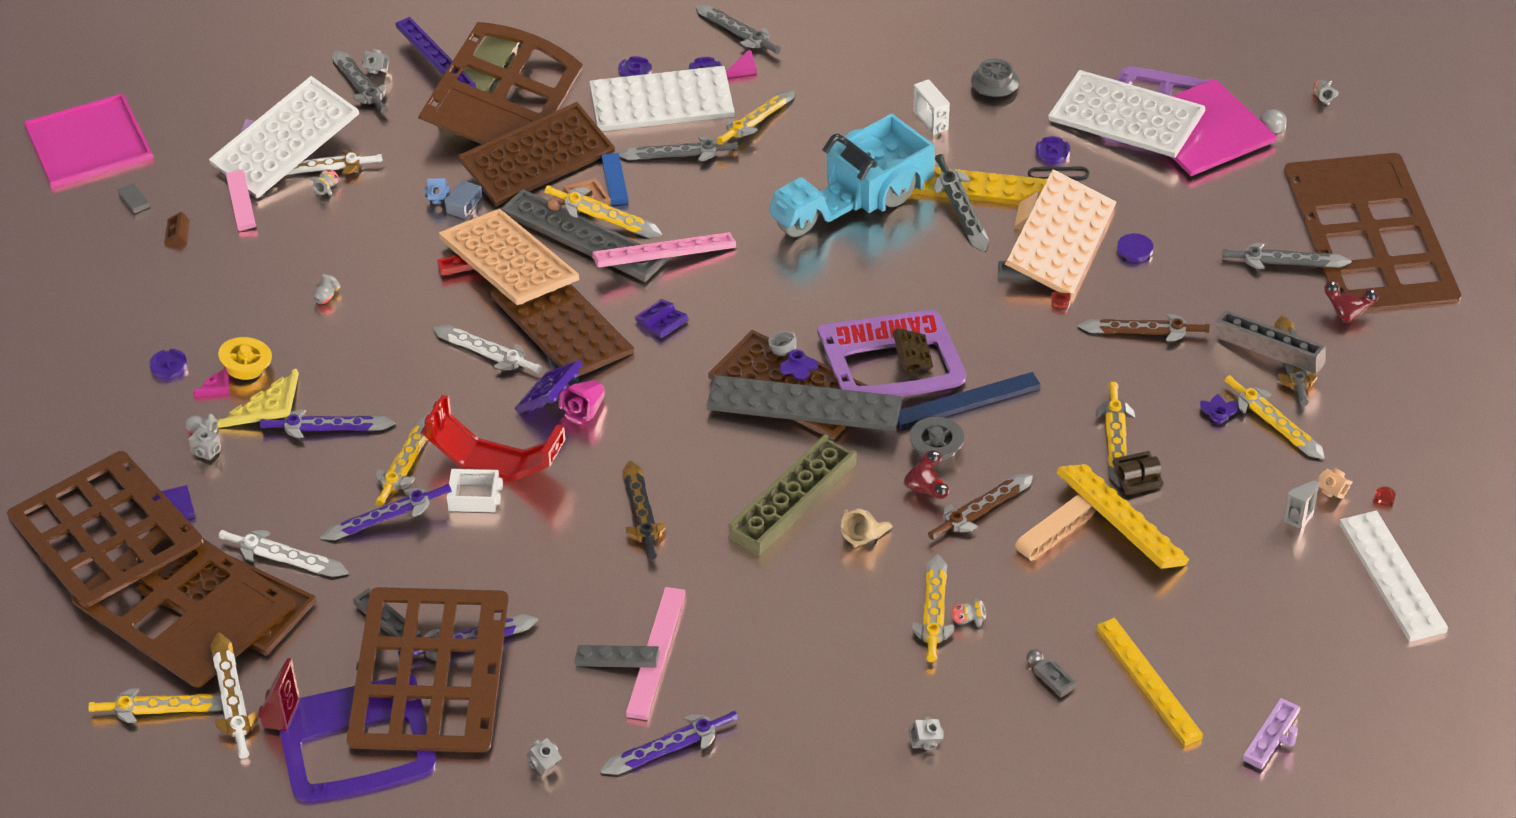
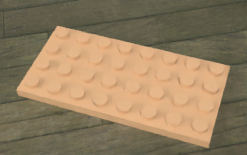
M1052 170L1005 265L1071 298L1116 201L1062 173Z
M501 209L439 232V239L516 305L523 304L579 280V274Z

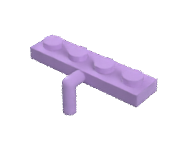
M1280 698L1244 753L1243 761L1263 769L1279 742L1290 747L1294 746L1298 728L1290 725L1298 715L1300 706Z

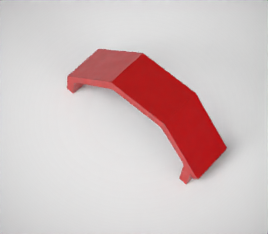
M441 395L439 400L434 403L433 410L426 416L425 426L420 432L460 469L498 470L499 478L507 482H514L550 467L565 441L564 426L558 424L546 442L528 449H519L478 438L452 415L449 396Z

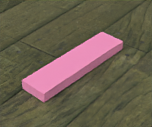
M244 170L226 173L238 230L242 231L256 227Z

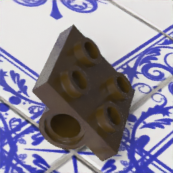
M899 328L893 331L900 364L903 365L906 373H914L921 369L930 370L933 367L925 334Z
M1150 451L1113 458L1112 464L1126 495L1163 486L1164 482L1160 476V461L1156 456L1152 457Z

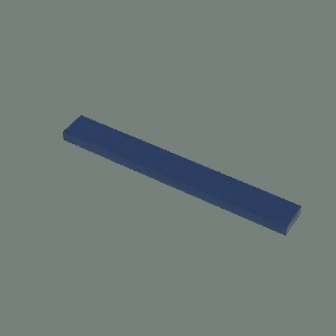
M1033 372L902 409L899 413L897 425L901 430L914 426L925 418L946 417L1040 389L1041 384Z

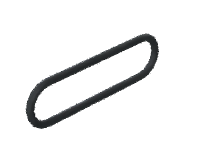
M1081 166L1033 167L1028 171L1029 177L1048 179L1049 177H1034L1031 175V171L1048 169H1083L1087 172L1085 176L1067 177L1071 179H1084L1089 176V170Z

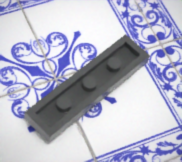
M369 588L353 599L354 605L365 614L367 613L371 591ZM384 603L380 627L392 637H403L405 618L387 603ZM417 630L416 637H421L419 630Z
M578 645L575 665L657 668L660 649L659 646Z

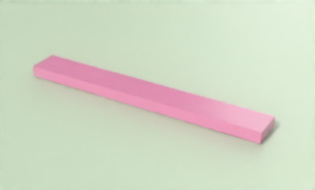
M728 232L594 251L592 257L597 267L736 248V241L731 233Z
M665 587L647 646H659L660 654L657 668L640 667L626 711V717L641 720L648 719L684 601L685 590Z

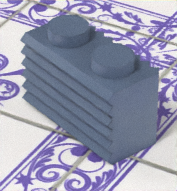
M462 180L459 185L455 186L453 193L445 199L447 214L465 219L482 198V187Z

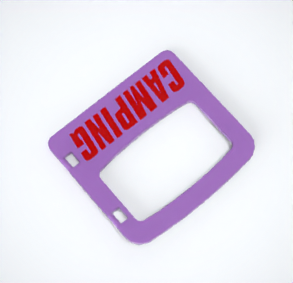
M936 310L835 322L818 326V336L820 341H822L824 351L840 389L908 396L958 387L966 380L964 366L944 322ZM899 328L925 334L927 343L938 347L949 372L945 375L921 380L858 386L853 380L844 357L865 351L896 347L893 331ZM826 340H832L833 344H827ZM847 377L848 381L843 382L842 378Z

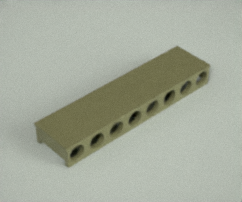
M487 36L473 56L507 69L523 44L512 40ZM465 67L463 70L476 84V88L490 94L495 91L501 81L470 67Z
M825 434L729 523L728 538L760 556L857 464L856 451L845 449L829 440L828 435Z

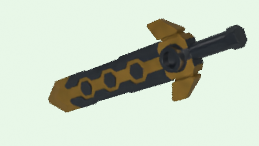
M628 461L622 473L630 499L635 527H625L627 535L635 541L638 539L639 542H645L647 557L652 560L657 557L653 541L662 535L666 525L665 521H661L655 526L642 468L634 462Z

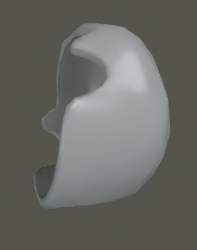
M1268 109L1261 114L1260 121L1273 133H1280L1286 129V115L1281 110Z
M779 331L768 339L771 351L778 356L789 355L797 346L794 332Z

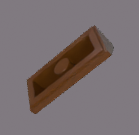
M183 212L168 218L164 242L166 245L187 243L190 219Z

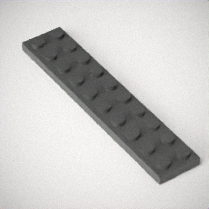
M524 189L501 208L513 220L591 257L594 251L642 245L578 214L577 218L572 217L563 207L553 211L548 207V200ZM667 258L611 266L646 282L667 262Z
M715 375L706 406L707 410L895 431L901 409L902 396Z

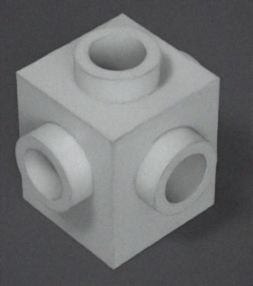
M372 49L371 52L365 51V55L362 57V68L368 69V73L378 74V71L387 73L390 56L381 54V50Z
M200 427L188 439L191 453L200 458L203 457L211 460L221 449L219 435Z
M921 718L915 720L908 728L912 748L935 749L944 737V731L940 726L939 719Z
M548 738L543 741L538 739L529 746V752L526 754L529 765L533 769L536 768L541 776L556 766L562 759L558 753L557 746L552 741L550 742Z

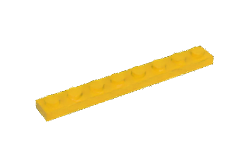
M1114 617L1097 624L1096 630L1182 745L1185 747L1202 740L1203 733Z

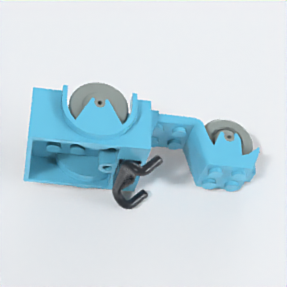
M892 113L864 129H855L845 136L833 134L822 149L827 156L828 187L819 191L804 178H798L774 192L769 207L770 214L777 220L778 227L787 235L799 237L813 227L819 212L825 221L830 222L852 209L856 211L862 207L870 213L877 208L882 212L885 211V205L896 207L909 198L915 186L922 190L923 183L934 177L935 145Z

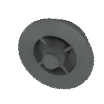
M988 59L983 61L972 74L971 84L976 91L983 95L999 97L1015 91L1019 85V78L1013 71L1011 64L1007 61Z
M929 417L920 420L912 427L910 442L922 458L926 452L936 450L941 453L942 460L940 462L949 460L962 447L964 433L956 422L948 418Z

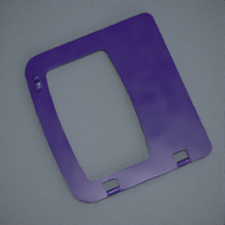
M410 675L409 685H417L415 676ZM397 677L374 681L372 684L396 685ZM355 686L300 698L287 731L280 730L292 793L296 799L302 802H315L351 796L426 776L436 766L435 752L416 751L417 759L415 761L384 771L344 780L310 784L307 780L301 744L320 736L348 729ZM369 697L365 725L390 721L393 698ZM407 698L404 719L409 722L412 734L426 735L428 725L421 699L408 701Z

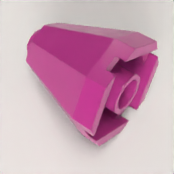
M595 380L573 384L559 393V407L561 410L564 408L566 411L564 415L567 419L580 425L595 416L604 398L605 389L601 383Z

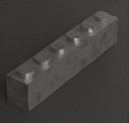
M1227 310L1216 320L1217 338L1314 374H1317L1326 363L1325 345Z

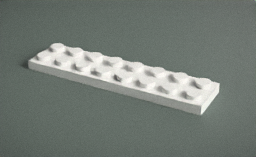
M1372 511L1340 519L1339 525L1408 641L1412 642L1447 633L1448 626L1379 513Z

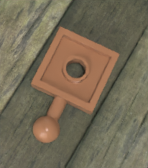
M596 178L566 185L563 188V192L567 194L574 188H588L590 192L586 194L587 197L605 203L608 206L611 205V199ZM555 196L551 197L548 200V207L553 211H557L562 205H565V200Z

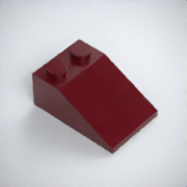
M287 658L271 688L266 691L263 706L261 705L259 708L258 717L261 719L262 727L287 731L300 700L291 658Z

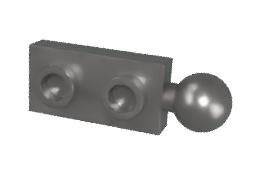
M1032 649L1027 653L1026 659L1030 665L1034 666L1033 672L1060 698L1077 688V682L1051 657L1043 660L1042 653L1037 649Z

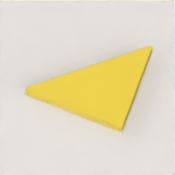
M293 369L292 374L286 378L281 377L272 383L271 388L264 393L260 391L250 398L251 401L243 407L239 405L230 411L228 417L218 420V428L258 422L261 419L271 420L288 417L291 412L297 385L298 370Z

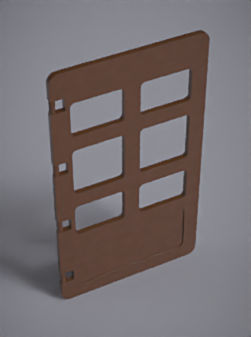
M1385 153L1292 162L1285 165L1284 172L1291 185L1290 187L1301 216H1303L1305 226L1315 252L1333 254L1327 240L1329 236L1363 233L1366 235L1375 258L1351 260L1350 264L1340 268L1322 267L1327 282L1335 281L1339 284L1340 291L1343 293L1354 294L1362 298L1363 292L1368 288L1348 290L1341 273L1370 270L1381 271L1386 286L1370 288L1378 292L1379 298L1375 304L1365 311L1460 301L1461 292L1400 154ZM1293 179H1298L1299 183H1294ZM1406 201L1412 213L1411 217L1376 220L1373 218L1368 204ZM1353 206L1360 220L1359 222L1323 225L1319 220L1316 209ZM1312 215L1314 219L1309 220L1308 216ZM1411 228L1419 230L1428 253L1390 256L1380 235V231ZM1433 265L1440 281L1404 285L1400 283L1394 268Z

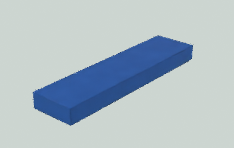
M619 153L602 155L611 205L629 203Z

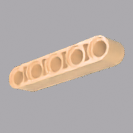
M1079 494L1017 540L1015 549L1030 561H1033L1090 519L1096 509Z

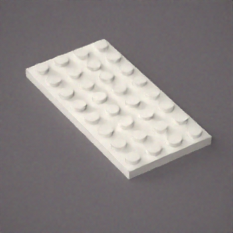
M725 66L590 80L596 124L602 132L735 117Z
M1079 70L1048 117L1049 121L1175 158L1204 114L1205 106Z
M310 76L209 159L210 164L225 175L226 173L243 169L249 193L255 198H259L359 115V111L328 87Z

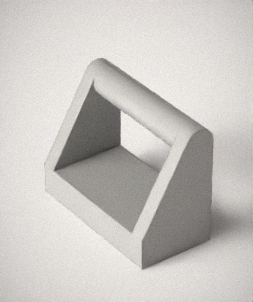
M1311 481L1291 489L1287 497L1284 522L1300 529L1303 528L1314 512L1319 487L1318 481Z

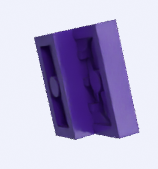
M664 299L659 300L635 316V320L642 327L659 338L665 337L689 320L686 313L675 310L674 303Z

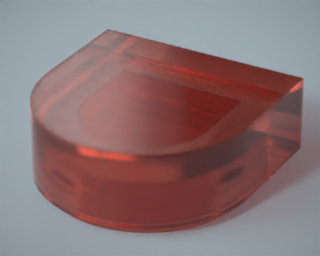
M1052 292V307L1057 310L1067 309L1070 306L1071 293Z
M1380 487L1375 493L1373 503L1393 508L1396 493L1390 487Z

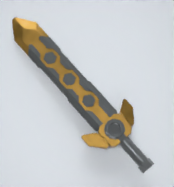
M1281 315L1275 322V328L1297 335L1294 323L1284 315ZM1284 363L1287 375L1278 374L1279 381L1288 388L1290 386L1291 389L1297 390L1299 403L1301 406H1306L1309 400L1305 389L1313 385L1317 380V374L1309 373L1307 376L1306 370Z

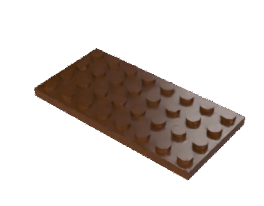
M575 102L460 154L459 161L497 207L510 201L522 189L529 192L601 159L604 154L614 153L615 147L580 104Z
M572 284L565 285L555 291L548 292L519 305L513 303L497 288L491 290V297L558 367L576 360L581 362L583 366L578 370L579 374L576 377L634 353V347Z
M751 330L708 373V378L714 380V376L717 375L840 389L832 368L817 361L818 369L809 370V376L806 380H797L792 374L782 375L781 364L788 360L789 355L778 356L774 354L769 347V337L754 330ZM847 377L842 378V381H848ZM853 378L856 385L868 386ZM794 420L822 435H828V438L835 440L847 427L844 425Z
M190 551L153 573L164 580L169 579L198 554ZM229 555V557L239 561L295 599V607L249 646V648L267 656L317 602L316 596ZM228 561L223 563L228 568L232 565ZM209 564L181 586L179 590L193 600L201 601L225 581L229 575L213 564ZM143 583L137 587L138 593L145 597L153 592ZM272 590L267 592L272 597L276 595ZM169 601L161 603L182 615L185 614L184 611Z

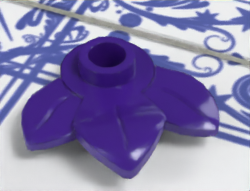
M798 349L791 351L788 360L781 364L782 375L792 374L795 379L800 381L808 378L809 370L818 369L817 361L814 358L806 357L805 353Z
M1219 394L1215 395L1210 402L1200 401L1201 410L1209 414L1210 418L1218 423L1227 421L1229 416L1235 414L1239 408L1238 401L1226 403Z

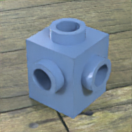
M427 179L428 186L424 189L425 197H428L432 204H443L446 197L451 194L450 186H447V179ZM440 189V192L436 194L435 191Z

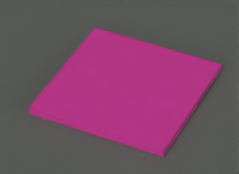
M1216 79L1172 96L1205 106L1204 114L1175 158L1171 157L1190 176L1277 141V136Z
M124 93L23 122L51 188L153 158L151 149Z

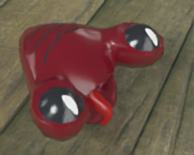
M1329 281L1324 286L1325 294L1330 299L1339 318L1345 323L1355 320L1367 308L1375 304L1379 298L1378 292L1375 289L1368 288L1363 292L1362 298H1359L1357 295L1350 293L1340 295V286L1335 281Z
M936 450L926 452L920 463L913 467L905 476L903 484L917 493L927 494L936 499L946 498L950 491L949 487L943 483L932 468L942 460L941 453Z

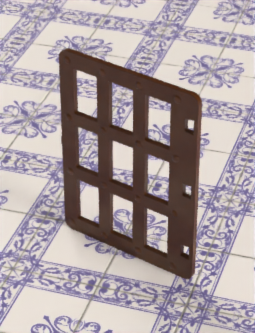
M118 451L7 511L9 520L39 554L41 561L49 566L83 607H90L203 544L202 535L124 451ZM130 465L133 469L127 471L125 468ZM109 471L124 490L104 499L89 481ZM78 488L93 506L73 516L60 502L58 497ZM158 495L160 499L155 502L152 498ZM133 498L149 517L129 527L113 508ZM46 504L61 523L41 534L26 514ZM102 515L117 534L97 544L81 525ZM158 526L174 545L154 556L138 536ZM187 527L189 531L183 533L181 529ZM70 532L84 548L85 552L65 562L49 542ZM126 543L142 563L122 573L106 553ZM94 560L110 580L89 591L73 571Z
M376 587L372 589L369 594L359 662L356 665L357 676L347 733L348 746L353 749L450 752L488 751L492 742L509 602L508 594L501 590ZM384 603H408L403 637L379 636ZM421 604H444L440 638L416 637ZM457 605H481L477 639L453 638ZM502 612L501 621L494 620L495 613ZM377 649L401 650L396 685L372 684ZM414 650L438 651L433 686L409 685ZM451 651L475 652L471 687L447 686ZM488 666H495L494 674H487ZM369 697L393 698L388 734L364 733ZM407 698L431 699L426 735L402 734ZM445 700H469L464 736L440 735ZM481 721H488L487 729H480Z

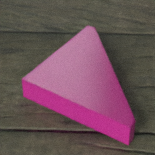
M748 50L726 70L727 78L757 74L751 50Z
M225 366L220 372L214 373L204 381V385L199 389H194V397L228 394L229 374Z

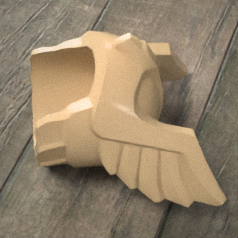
M859 508L850 512L848 509L844 510L841 519V532L845 539L853 544L854 548L858 545L866 544L873 539H879L893 527L889 522H877L869 511Z

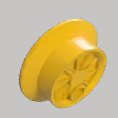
M238 337L223 343L219 349L218 357L228 374L232 377L249 380L258 377L263 369L270 364L272 353L265 343L257 339Z

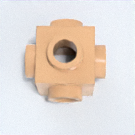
M1327 468L1318 478L1322 493L1331 498L1334 495L1341 499L1344 498L1352 481L1345 478V473L1337 468L1334 470Z

